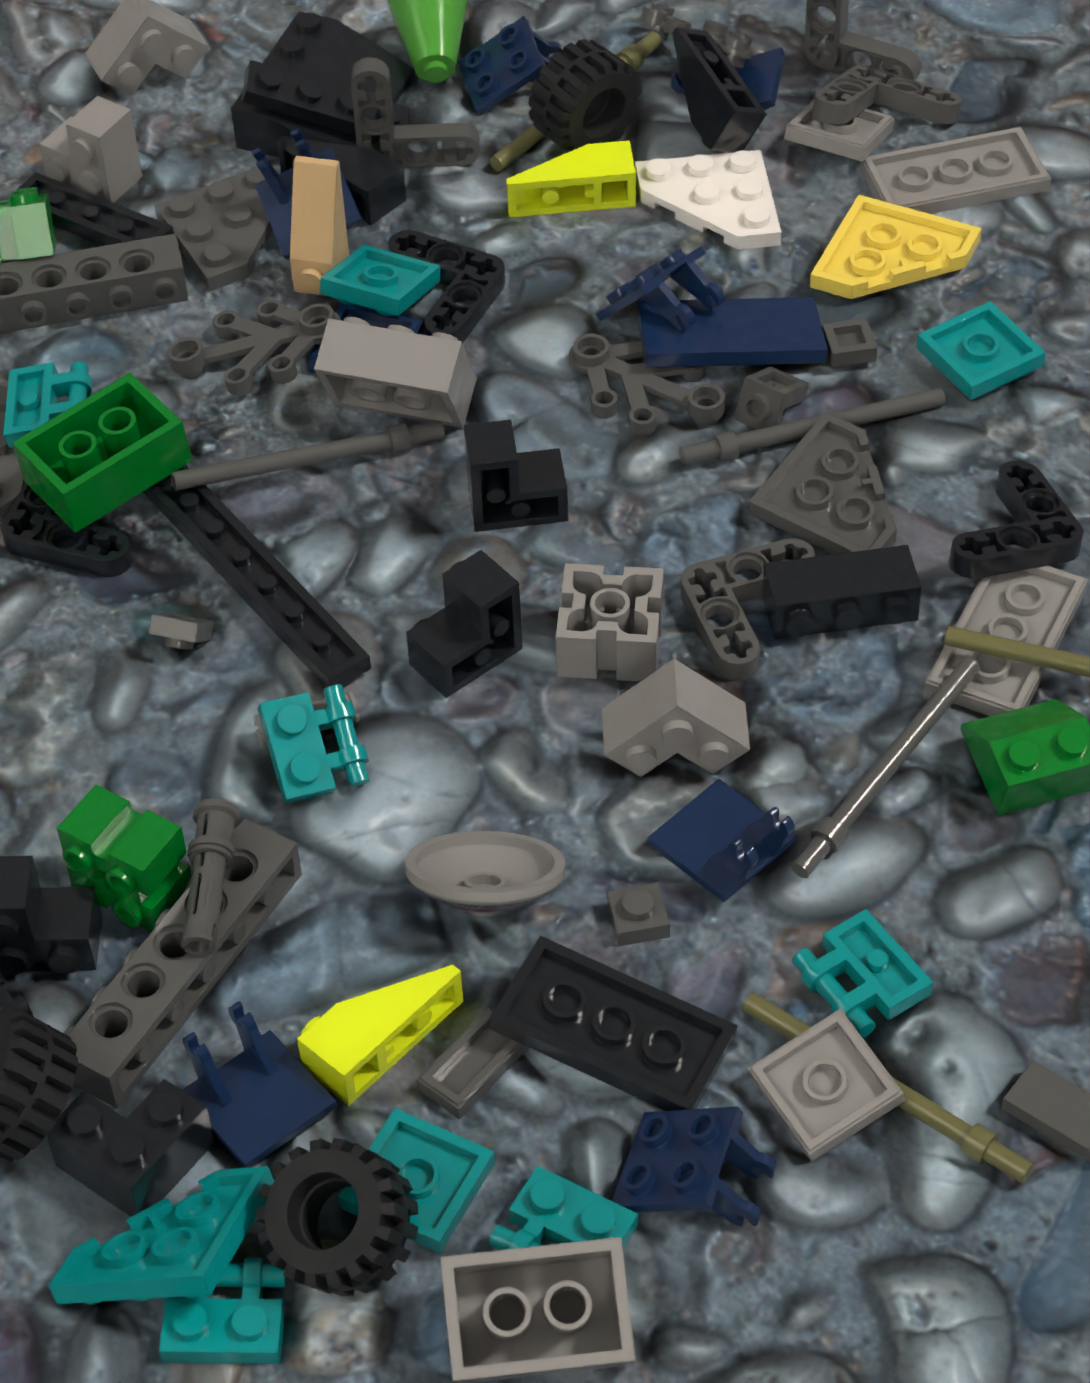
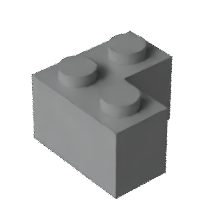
M123 0L90 45L85 56L101 81L133 96L155 64L187 78L209 46L191 20L152 0Z
M99 96L94 98L74 117H69L39 144L47 177L113 203L143 177L131 109Z
M672 659L602 708L604 756L640 777L676 753L714 774L750 750L746 703L676 659Z

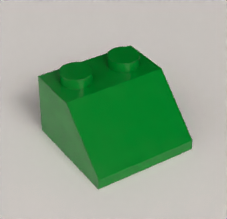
M1053 699L961 724L960 730L998 816L1090 791V725L1086 716L1061 701Z

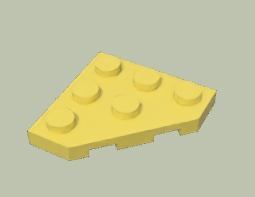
M858 195L810 276V288L854 299L964 269L980 243L982 228Z

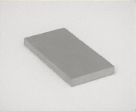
M1021 127L868 156L863 162L860 161V171L875 199L928 214L1050 191L1051 177Z
M1050 566L981 578L955 627L1057 649L1087 590L1088 579ZM945 645L925 682L924 694L933 696L964 657H971L979 663L980 671L952 704L987 716H993L1029 706L1047 668Z

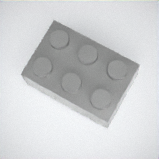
M346 317L344 321L328 318L314 367L333 405L426 422L441 421L443 425L464 428L477 380L462 341H459L456 337L440 332L433 333L432 336L416 334L411 329L401 325H389L388 329L376 327L355 317Z
M621 1237L440 1257L453 1383H477L633 1365L636 1361Z

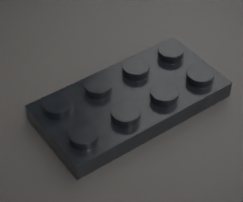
M541 935L490 1016L489 1029L664 1111L697 1108L733 1043L738 1025Z

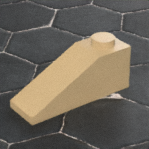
M296 156L293 165L290 240L294 292L326 296L320 294V278L349 256L339 161Z

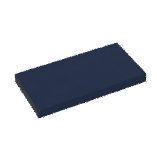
M814 297L725 299L722 304L711 310L706 308L699 300H679L681 303L688 305L695 315V323L682 331L678 330L669 320L645 301H637V319L646 367L826 363L828 348Z

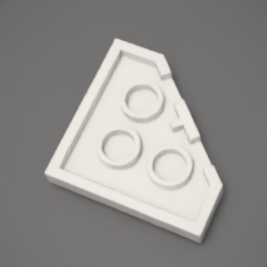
M741 150L732 153L699 154L690 157L657 158L649 161L635 162L636 183L641 203L653 209L661 205L675 212L676 220L702 233L706 229H710L724 236V243L737 250L781 246V229L761 150Z

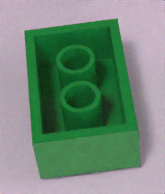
M131 373L126 374L12 442L24 481L75 533L171 475V472H175L193 461L183 422Z

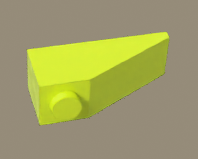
M630 140L586 144L506 179L509 218L636 207V171Z
M450 965L336 1003L323 1016H317L310 1020L297 1038L301 1064L320 1084L350 1106L464 1002L461 970L454 965Z

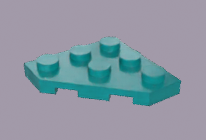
M260 1166L217 1170L198 1180L201 1191L189 1195L181 1202L172 1206L170 1200L165 1198L126 1219L129 1230L112 1237L107 1242L99 1245L96 1238L93 1237L73 1248L48 1285L56 1304H96L102 1301H147L152 1298L183 1296L198 1298L204 1295H211L256 1219L257 1208H262L267 1198L260 1196V1192L264 1183L272 1186L274 1183L269 1167Z

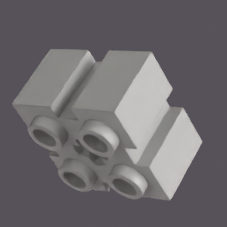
M565 563L561 590L562 607H559L555 636L557 677L597 679L598 670H615L616 680L642 681L657 671L659 637L661 638L664 609V569L624 566L623 575H605L604 565Z

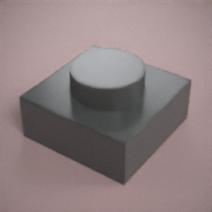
M867 317L822 324L828 348L827 354L832 367L877 360V345Z
M169 612L152 614L149 634L165 637L164 645L193 649L194 643L211 640L214 621Z
M659 882L607 891V906L618 946L670 937V922Z

